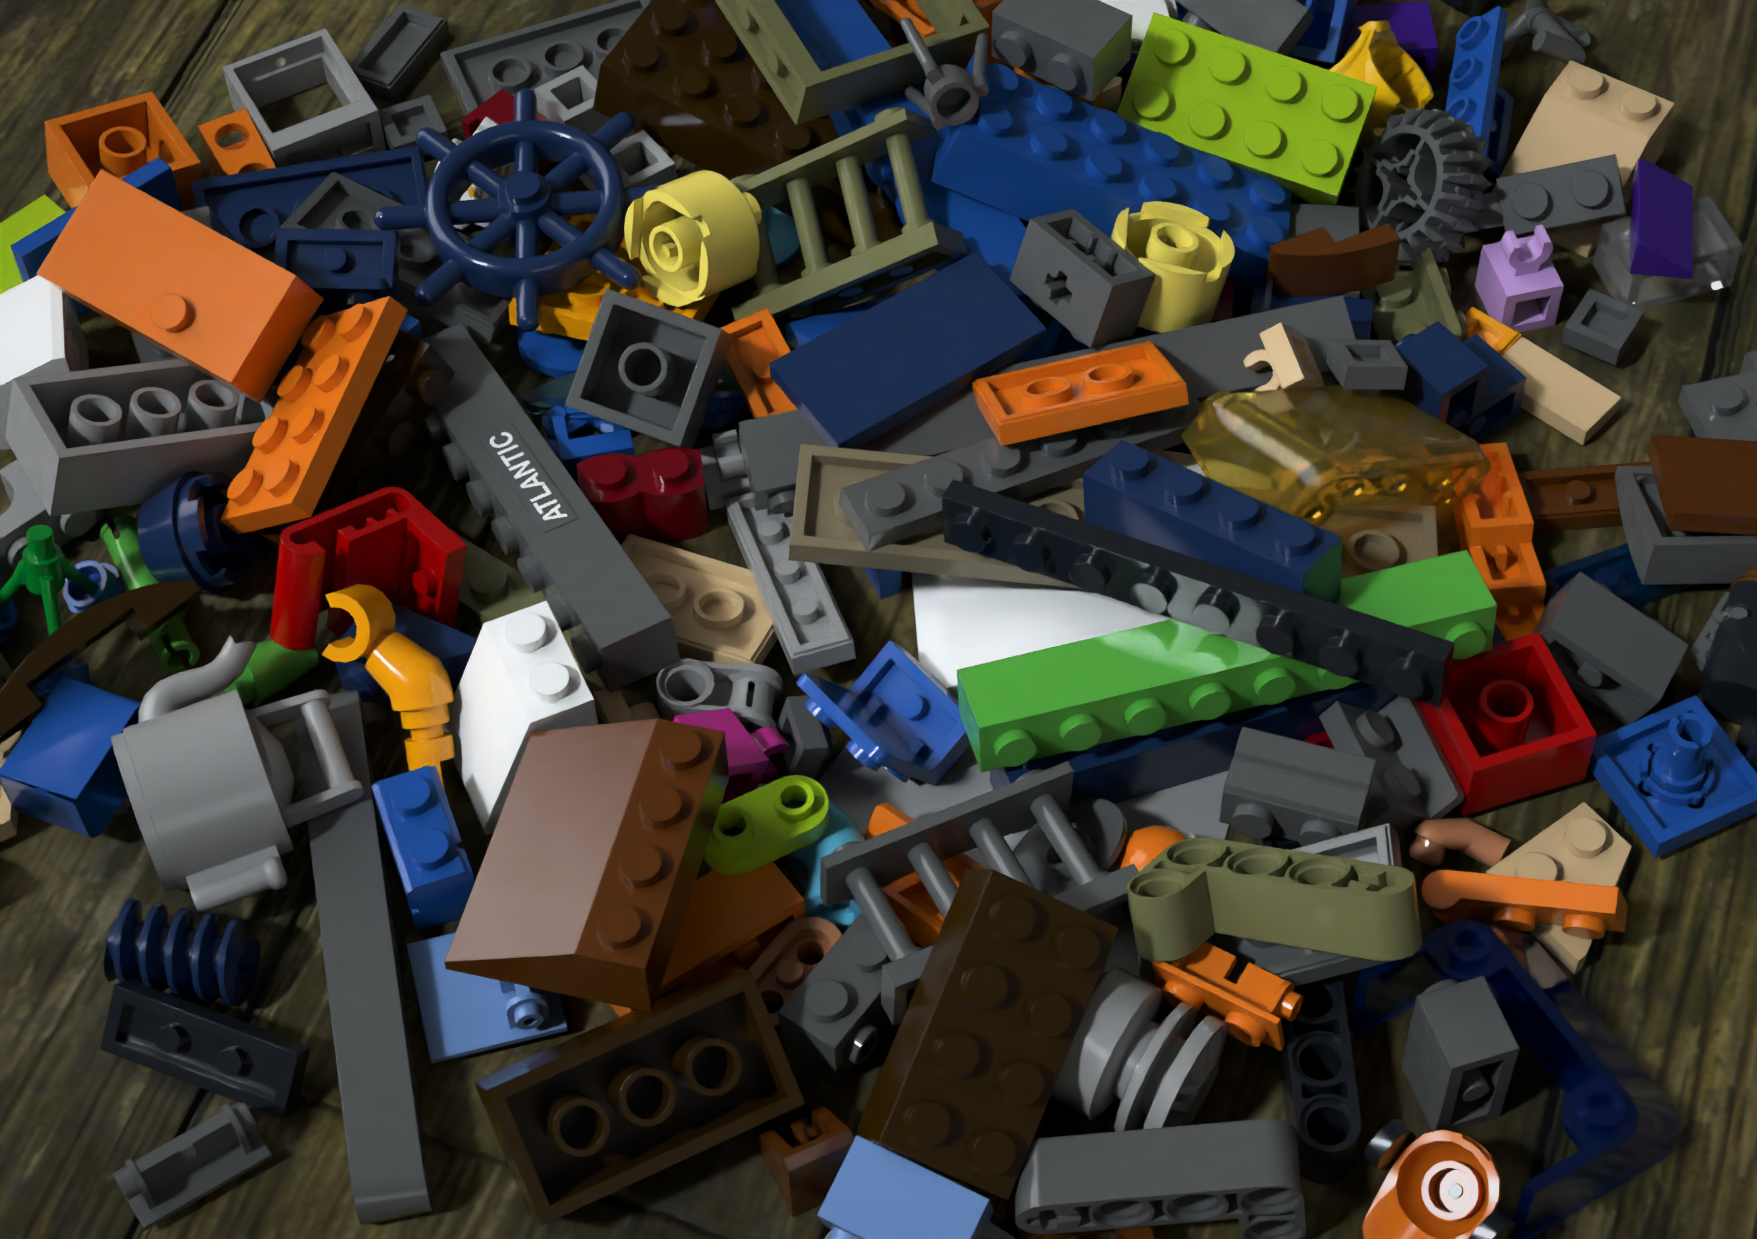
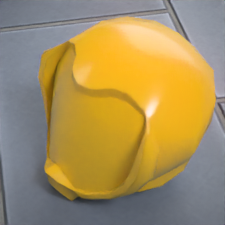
M1368 21L1358 27L1361 32L1359 38L1350 47L1343 59L1330 69V71L1377 86L1374 104L1356 153H1362L1360 146L1374 143L1373 129L1387 127L1390 115L1405 114L1408 108L1424 109L1429 104L1428 101L1434 96L1432 87L1422 69L1398 45L1395 34L1390 28L1389 21Z

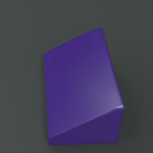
M1638 159L1631 185L1630 274L1691 279L1693 273V186L1647 160Z

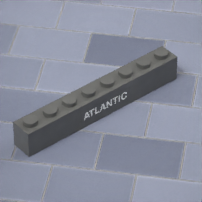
M462 323L420 339L430 344L455 372L448 383L444 396L432 407L421 424L422 430L431 445L440 442L443 446L441 448L442 455L452 477L456 481L463 478L466 480V489L477 514L481 518L490 515L492 518L491 525L494 535L505 555L514 552L517 555L518 568L529 591L532 594L541 591L545 596L543 600L547 601L561 632L568 630L572 636L571 645L583 671L586 674L595 671L611 693L679 662L680 657L671 615Z

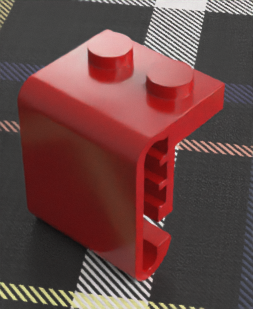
M384 487L289 526L280 535L270 636L275 643L287 649L301 651L315 648L319 613L328 610L326 627L337 637L344 635L354 622V618L342 608H331L325 595L356 584L371 585L382 591L390 602L454 629L467 544L461 540L455 531L443 524L408 491L399 487Z

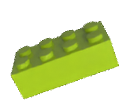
M1154 12L1116 114L1123 119L1154 132L1167 134L1175 141L1203 153L1216 155L1227 163L1257 176L1270 178L1279 185L1290 189L1292 198L1310 204L1337 205L1371 113L1377 86Z

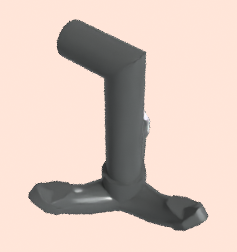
M1526 0L1524 10L1505 29L1501 60H1504L1511 53L1512 49L1522 38L1533 33L1535 35L1532 42V49L1566 64L1572 60L1582 65L1586 59L1583 47H1588L1592 44V36L1588 29L1577 26L1548 8L1547 0Z

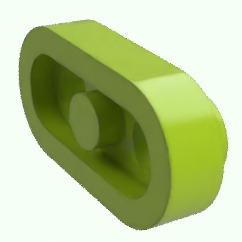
M790 775L721 804L704 854L705 861L711 868L720 873L740 875L816 842L824 835L830 823L829 800L825 789L820 783L810 777ZM791 801L805 802L802 807L797 809H790L784 806ZM732 827H739L744 830L741 834L733 837L722 834L725 830Z

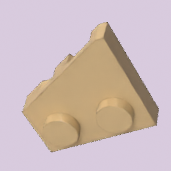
M1583 802L1486 871V874L1616 887L1627 863L1632 846ZM1535 923V929L1530 932L1574 975L1579 972L1585 963L1593 939L1568 935L1562 931L1561 925Z

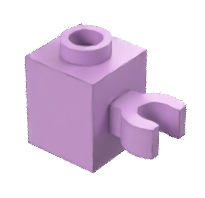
M1543 224L1535 227L1533 236L1517 239L1513 230L1506 231L1501 241L1482 245L1475 281L1476 290L1488 315L1518 333L1555 326L1564 285L1550 259L1553 244Z

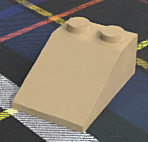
M1570 60L1545 93L1499 178L1616 154L1625 203H1627L1631 198V185L1637 160L1644 159L1655 164L1663 153L1675 103ZM1497 183L1495 184L1492 192L1498 191ZM1613 221L1548 234L1552 243L1588 258Z

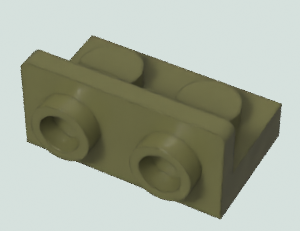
M1430 247L1421 252L1420 256L1416 255L1414 270L1395 273L1393 281L1360 290L1359 298L1374 300L1370 340H1390L1393 346H1395L1406 335L1418 334L1437 321L1462 342L1468 339L1465 316L1461 310H1454L1450 300L1451 287L1448 272L1445 267L1437 266Z

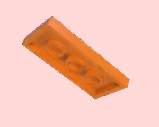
M387 296L365 304H356L349 309L327 316L321 315L306 328L301 339V344L304 347L294 367L284 375L278 385L277 394L279 399L270 417L259 426L254 434L252 445L255 448L245 469L233 479L228 488L227 497L230 500L220 521L237 534L247 533L312 516L408 311L395 299Z

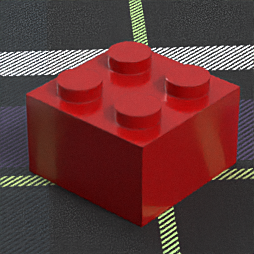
M1539 632L1492 645L1491 651L1478 653L1466 659H1453L1449 690L1440 707L1417 700L1465 794L1463 802L1458 805L1463 816L1585 779L1597 733Z

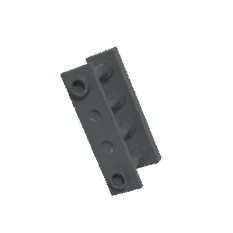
M1068 761L1046 770H1031L1020 776L1013 783L868 840L847 842L836 848L831 854L821 858L820 897L825 906H831L854 896L891 960L890 963L882 966L881 1005L893 1026L902 1022L934 945L927 948L915 947L880 886L916 872L945 920L958 887L942 861L978 847L991 869L1035 889L1004 839V836L1039 823L1078 885L1075 888L1053 896V898L1119 928L1118 933L1133 927L1127 883L1139 871L1134 864L1110 873L1108 871H1101L1064 813L1070 810L1074 770Z

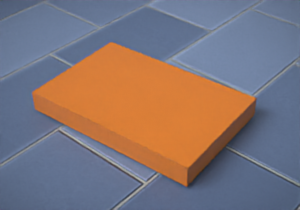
M1151 341L975 379L972 382L975 403L1001 446L1189 404L1186 382L1154 342Z

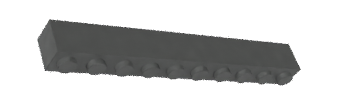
M1341 295L1004 366L986 377L1151 341L1154 342L1178 374L1181 375L1211 418V423L1230 414V407L1240 406L1242 408L1252 405L1255 411H1267L1283 406L1289 401V397L1296 396L1286 392L1281 398L1271 401L1257 396L1255 389L1267 384L1273 376L1271 365L1254 372L1247 369L1243 362L1251 352L1261 349L1266 350L1259 333L1280 322L1304 333L1326 386V389L1312 395L1316 399L1332 397L1347 390L1342 388L1326 363L1330 339L1356 340L1344 297ZM970 385L857 449L935 457L994 437L995 434L977 407L973 388ZM799 410L739 422V443L755 511L770 508L771 513L774 514L793 512L800 444L828 446Z

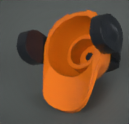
M1394 1119L1383 1126L1367 1145L1364 1157L1377 1169L1390 1171L1363 1221L1364 1239H1508L1514 1231L1517 1223L1498 1206L1502 1192L1501 1173L1490 1153L1472 1138L1459 1132L1442 1129L1424 1133L1416 1140L1414 1132L1399 1119Z

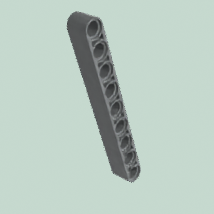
M359 689L329 694L331 704L328 708L354 780L361 782L364 794L352 803L307 820L350 1178L360 1225L429 1212L433 1210V1202L381 823L371 788L375 784L368 729ZM303 716L295 718L304 799L329 788Z

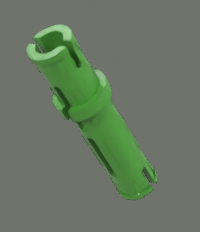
M127 515L112 518L120 533V538L118 539L112 527L106 522L100 530V538L107 547L116 568L120 571L126 590L130 591L143 586L161 583L154 578L143 559L138 541V521L134 517ZM185 610L148 636L158 656L159 665L167 673L175 674L187 670L179 655V650H183L188 663L192 666L196 664L200 657V651L196 643L193 642L184 623Z

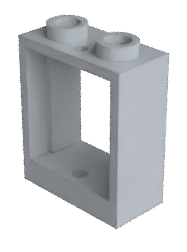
M326 28L222 67L234 111L247 109L276 168L386 151L379 111ZM283 57L280 62L274 63L277 58ZM326 82L343 106L275 133L271 131L258 109Z

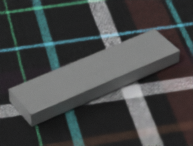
M751 493L723 500L728 523L746 565L753 575L755 586L767 614L770 616L793 674L797 675L855 659L854 641L819 564L788 560L793 512L774 514L771 513L770 508L755 511Z

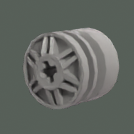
M1122 967L1114 968L1103 978L1091 996L1050 1099L1089 1121L1098 1119L1115 1099L1120 1100L1114 1125L1115 1132L1139 1130L1143 1124V1129L1187 1126L1199 1112L1216 1078L1219 1068L1218 1060L1227 1037L1228 1024L1211 1015L1206 1016L1193 1030L1196 1019V1007L1183 1002L1160 1025L1156 1021L1162 1001L1161 988Z

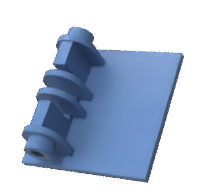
M455 933L407 944L431 1064L568 1031L559 993L447 970L444 962Z

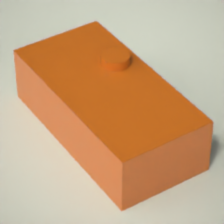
M100 169L36 273L70 298L259 404L323 301L319 294L295 274L103 169Z

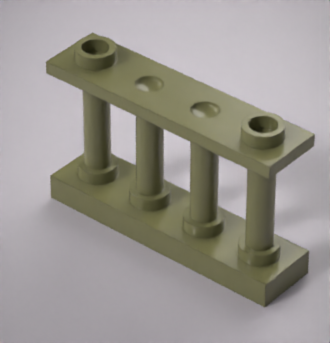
M905 107L886 109L875 115L874 122L760 174H747L730 180L741 193L747 192L755 197L762 213L761 222L757 226L760 241L757 272L754 275L757 290L752 293L753 299L732 307L735 321L768 308L782 334L786 332V323L841 309L968 255L962 232L938 224L935 220L929 218L911 146L912 143L937 132L929 118L912 112ZM889 154L906 226L901 229L902 235L881 242L878 239L861 166ZM838 176L855 248L851 250V257L833 264L829 263L811 188ZM789 198L806 269L801 272L802 278L783 285L779 282L763 209Z

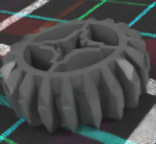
M1408 108L1405 114L1390 115L1387 127L1373 129V144L1360 146L1364 159L1361 166L1351 168L1358 176L1356 185L1347 191L1356 199V203L1353 206H1359V233L1389 223L1400 237L1397 265L1402 267L1405 265L1414 267L1416 255L1420 256V253L1427 250V247L1431 248L1436 263L1448 262L1450 251L1465 249L1464 233L1479 231L1474 219L1478 211L1488 209L1481 201L1482 193L1493 185L1483 177V172L1492 161L1481 154L1485 141L1478 138L1476 134H1473V126L1466 124L1462 119L1452 117L1451 113L1433 109L1431 111L1423 108Z

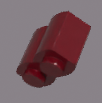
M668 447L648 452L639 458L628 454L611 453L593 456L576 464L578 487L620 545L628 534L657 541L678 542L694 539L709 532L701 451L686 447Z

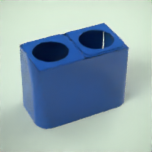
M63 677L0 768V783L15 811L90 838L98 837L127 795L114 753L111 736L122 733L123 728L139 723L138 711L141 703Z

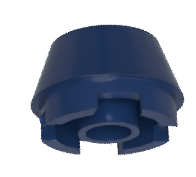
M190 471L149 498L142 505L138 516V541L143 559L157 581L162 583L192 579L200 588V592L221 594L227 591L231 585L248 579V576L243 571L246 558L257 556L258 541L249 532L237 534L220 521L230 500L227 497V488H229L233 481L231 477L221 472L204 474L199 471Z

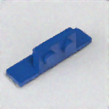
M1500 6L1495 7L1481 17L1475 16L1470 18L1458 31L1445 112H1449L1452 117L1462 119L1466 124L1473 126V134H1476L1478 138L1485 141L1481 154L1492 162L1483 172V177L1492 184L1496 182V178H1499L1504 170L1514 98L1497 84L1508 13Z

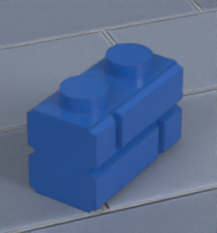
M428 765L377 781L371 788L416 930L425 931L461 919L475 880L436 766Z

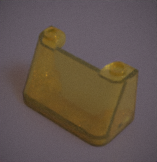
M1341 385L1234 394L1228 391L1218 392L1207 398L1199 406L1197 417L1181 435L1206 477L1320 528L1336 511L1405 503L1436 506V526L1438 528L1486 476L1491 467V462L1475 439L1391 391L1381 390L1376 395H1359L1343 389Z

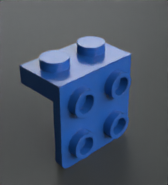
M889 641L849 690L808 672H804L796 682L810 697L804 704L807 710L829 728L835 730L839 726L852 739L846 747L856 759L876 772L883 766L893 776L905 783L913 777L936 786L970 745L959 714V701L910 653L895 642Z

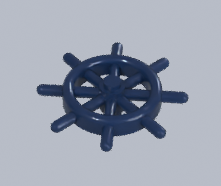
M523 88L516 92L514 97V121L482 130L459 145H456L435 129L430 127L420 129L416 134L417 144L421 149L441 162L429 182L425 204L383 207L374 214V223L381 230L428 227L433 248L442 266L416 288L414 297L418 304L424 307L435 304L461 281L469 287L487 294L516 298L517 325L525 332H532L539 327L541 321L540 296L558 293L574 287L598 271L626 290H634L639 287L642 280L641 273L637 268L615 253L624 239V223L628 207L647 191L660 185L626 187L622 171L610 152L612 148L634 130L636 124L634 116L626 111L619 112L591 136L570 125L548 120H537V97L532 90ZM538 160L560 163L545 177L538 174ZM515 162V173L507 178L493 170ZM583 174L590 178L599 189L563 192ZM472 184L492 197L489 199L460 201L463 194ZM597 214L593 223L585 232L561 217ZM491 222L468 243L462 239L453 227V225ZM507 240L516 247V258L491 255ZM553 240L563 246L556 251L545 254Z

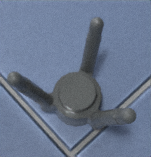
M903 18L901 27L927 79L924 85L925 95L910 84L902 87V93L909 101L930 117L935 129H943L946 125L956 126L964 124L976 113L979 104L978 98L984 97L989 93V87L985 80L988 36L984 33L977 36L972 76H969L966 70L956 65L945 64L938 66L910 18Z

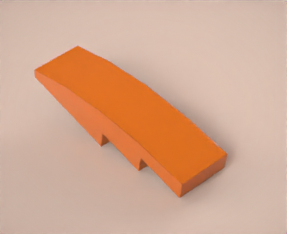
M1507 443L1445 447L1444 460L1461 551H1468L1497 604L1495 622L1505 640L1509 641L1530 635L1545 610L1546 582L1532 545L1534 521Z

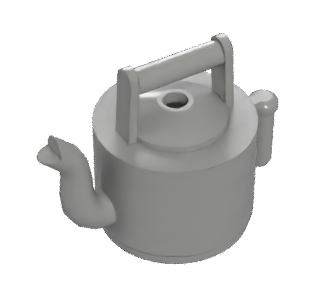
M229 635L220 653L211 663L178 672L158 681L143 697L138 711L139 723L123 728L122 733L111 736L114 753L129 800L160 881L166 892L178 888L183 891L189 888L196 910L199 912H207L268 889L278 890L284 888L288 878L280 856L294 851L288 828L352 803L364 794L361 782L354 780L328 708L331 704V699L326 690L310 691L245 711L237 689L209 698L228 688L243 674L256 649L257 644L252 641L235 644L231 635ZM303 716L329 789L292 804L295 780L283 745L266 727Z

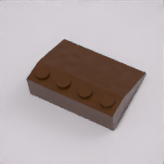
M658 718L532 731L444 962L446 969L652 1013L729 781L725 732Z

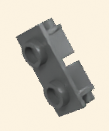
M238 1102L231 1107L228 1103L221 1106L222 1112L134 1162L129 1158L124 1161L125 1167L112 1174L144 1231L273 1158L256 1129L257 1124L244 1102Z

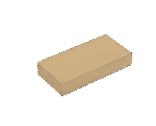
M1521 337L1502 355L1503 358L1527 377L1520 407L1582 446L1619 410L1621 396L1524 337Z

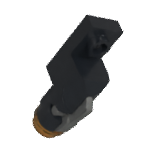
M1751 568L1744 571L1740 578L1732 582L1729 591L1723 594L1692 646L1689 659L1701 671L1700 691L1702 703L1711 715L1723 721L1741 726L1735 745L1757 772V568Z

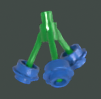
M47 525L30 527L26 532L28 546L22 552L23 559L19 561L13 575L0 590V646L8 641V635L12 634L15 629L18 612L11 599L23 585H26L31 593L42 596L48 633L51 635L62 626L57 592L62 589L64 599L67 601L71 612L75 614L82 613L98 603L124 592L123 584L119 582L121 578L120 571L112 564H100L93 560L83 561L73 566L66 556L62 554L60 546L54 543L51 527ZM67 663L38 685L39 690L33 692L37 699L48 698L63 677L96 688L98 687V681H91L88 663L72 665Z

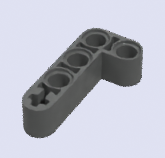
M1255 1119L1034 1139L1013 1187L1015 1223L1020 1229L1034 1234H1061L1238 1218L1242 1239H1301L1306 1232L1304 1194L1296 1130L1290 1123L1277 1119Z

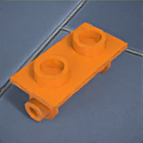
M1206 941L1188 956L1167 961L1171 965L1161 961L1151 962L1157 987L1162 990V999L1175 1009L1180 1003L1187 1002L1196 1007V1015L1200 1011L1227 1023L1228 1033L1240 1042L1253 1047H1259L1263 1042L1281 1052L1283 1051L1285 1041L1281 1017L1292 1022L1303 1003V996L1294 992V984L1248 963L1236 984L1232 983L1227 979L1237 963L1236 956Z

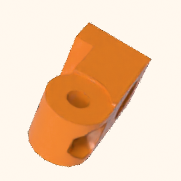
M246 108L198 125L206 163L214 176L220 177L276 168ZM227 132H242L243 141L225 148L217 144L220 136Z

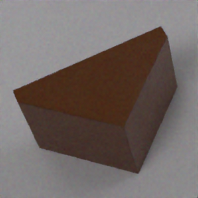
M812 1095L803 1098L805 1101L804 1105L750 1129L792 1217L823 1204L854 1141L851 1130Z

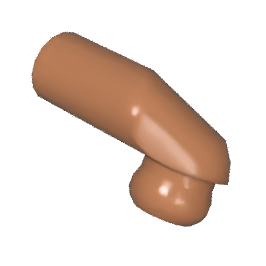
M1466 818L1423 820L1415 827L1413 832L1416 833V837L1410 843L1408 849L1412 858L1431 867L1439 866L1443 862L1447 848L1458 851L1489 867H1493L1507 857L1512 840Z

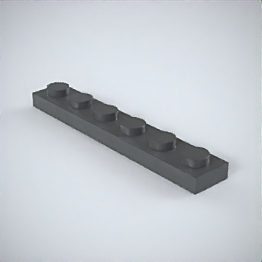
M1187 385L1188 405L1001 446L996 436L843 487L840 492L839 505L869 552L943 526L942 495L953 479L1019 500L1082 478L1083 474L1121 440L1155 453L1207 435L1211 418Z

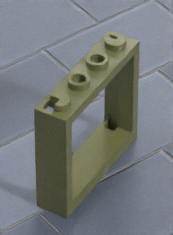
M715 0L795 125L901 91L902 87L906 84L916 86L925 83L927 79L910 43L821 71L775 0ZM915 0L937 32V34L922 38L938 66L945 64L956 65L965 69L974 55L977 36L981 33L988 35L990 29L989 24L981 14L982 8L974 4L972 0Z

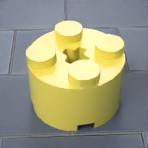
M700 170L655 187L643 194L641 198L634 200L626 212L624 223L625 244L630 260L639 257L647 275L642 276L641 280L645 287L662 302L680 307L698 302L754 277L757 272L760 252L757 226L761 222L762 213L759 203L750 193H741L730 180L721 174Z
M1162 201L1144 202L1140 212L1128 215L1129 207L1121 211L1116 219L1111 239L1156 275L1137 326L1150 331L1165 333L1210 323L1234 258L1235 248L1231 237L1223 230L1220 239L1207 228L1210 221L1209 217L1197 210L1175 203Z

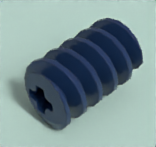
M130 898L125 902L119 917L112 925L104 953V973L108 982L119 979L120 982L130 979L160 991L170 988L173 994L188 997L196 992L199 999L214 1002L222 997L225 1004L239 1007L245 1003L257 978L261 962V947L257 938L245 939L244 920L234 917L229 921L224 934L220 935L219 918L214 913L208 912L203 916L198 929L194 930V917L190 909L181 908L176 913L172 924L168 925V910L164 904L155 903L150 908L144 921L142 920L143 908L141 901Z

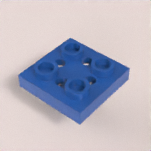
M1696 695L1596 738L1588 769L1655 858L1757 813V772ZM1643 787V790L1649 792L1652 796H1645L1639 790ZM1689 804H1693V805H1697V804H1698V805H1699V809H1693V808L1689 807L1688 805H1689Z

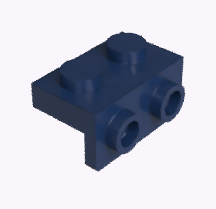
M277 228L274 264L295 274L323 298L320 306H341V310H346L356 304H365L387 296H391L397 301L401 237L396 230Z

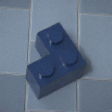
M1437 321L1418 334L1406 335L1394 346L1408 366L1404 390H1385L1379 430L1427 474L1445 464V447L1475 445L1518 417L1527 377L1477 334L1462 342Z

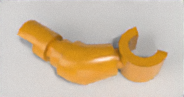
M356 584L326 594L325 596L330 607L342 608L349 612L354 618L357 628L355 639L348 636L329 643L321 655L331 661L343 663L362 657L367 659L365 669L390 697L392 710L400 711L402 728L410 729L411 738L404 740L409 771L428 765L436 766L444 788L440 761L454 758L455 749L452 733L444 732L443 724L450 721L448 703L454 701V695L449 675L441 660L400 632H394L396 615L391 602L382 591L371 585Z

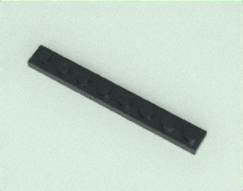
M954 479L942 495L944 542L957 546L964 551L978 553L1017 566L1024 571L1038 573L1077 586L1084 591L1098 593L1137 606L1149 613H1158L1202 628L1209 633L1220 634L1265 649L1272 654L1283 655L1328 670L1335 675L1349 677L1391 691L1404 698L1415 699L1440 707L1449 690L1454 642Z

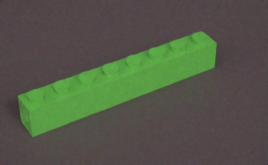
M1467 550L1341 579L1340 599L1335 603L1337 605L1454 642L1453 659H1466L1478 653L1492 650L1497 604ZM1175 619L957 669L959 714L981 773L1003 767H1015L1028 761L1069 751H1082L1094 745L1136 735H1149L1161 729L1190 722L1212 720L1224 714L1265 704L1274 705L1286 699L1328 689H1341L1350 684L1361 682L1349 677L1335 675L1328 670L1283 655L1272 654L1265 649L1220 634L1209 633L1202 628Z

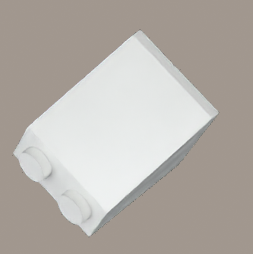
M39 275L0 294V451L11 449L5 438L14 378L89 370L88 346L72 299Z
M547 601L483 624L455 692L454 701L451 702L449 707L450 721L443 724L444 732L452 733L455 757L452 760L485 835L494 833L532 731L598 725L594 698Z

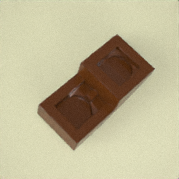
M1389 223L1338 242L1333 240L1324 226L1270 246L1266 288L1271 295L1314 297L1354 292L1393 281L1401 239Z

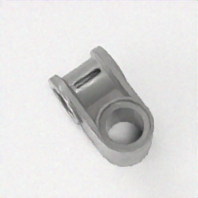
M683 658L679 662L660 670L656 678L658 714L663 720L673 721L676 715L730 708L745 729L747 722L753 723L752 729L748 731L749 734L764 727H774L777 729L776 723L772 719L774 701L781 695L783 681L775 670L765 665L755 663L738 665ZM751 682L755 683L754 691L748 690ZM690 699L692 701L682 702L680 700Z

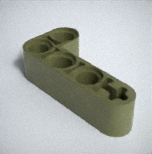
M1196 837L1178 841L1167 847L1127 883L1136 950L1142 958L1150 961L1164 962L1186 957L1198 949L1214 933L1374 961L1401 960L1418 952L1423 945L1414 874L1408 869L1398 866L1223 839Z

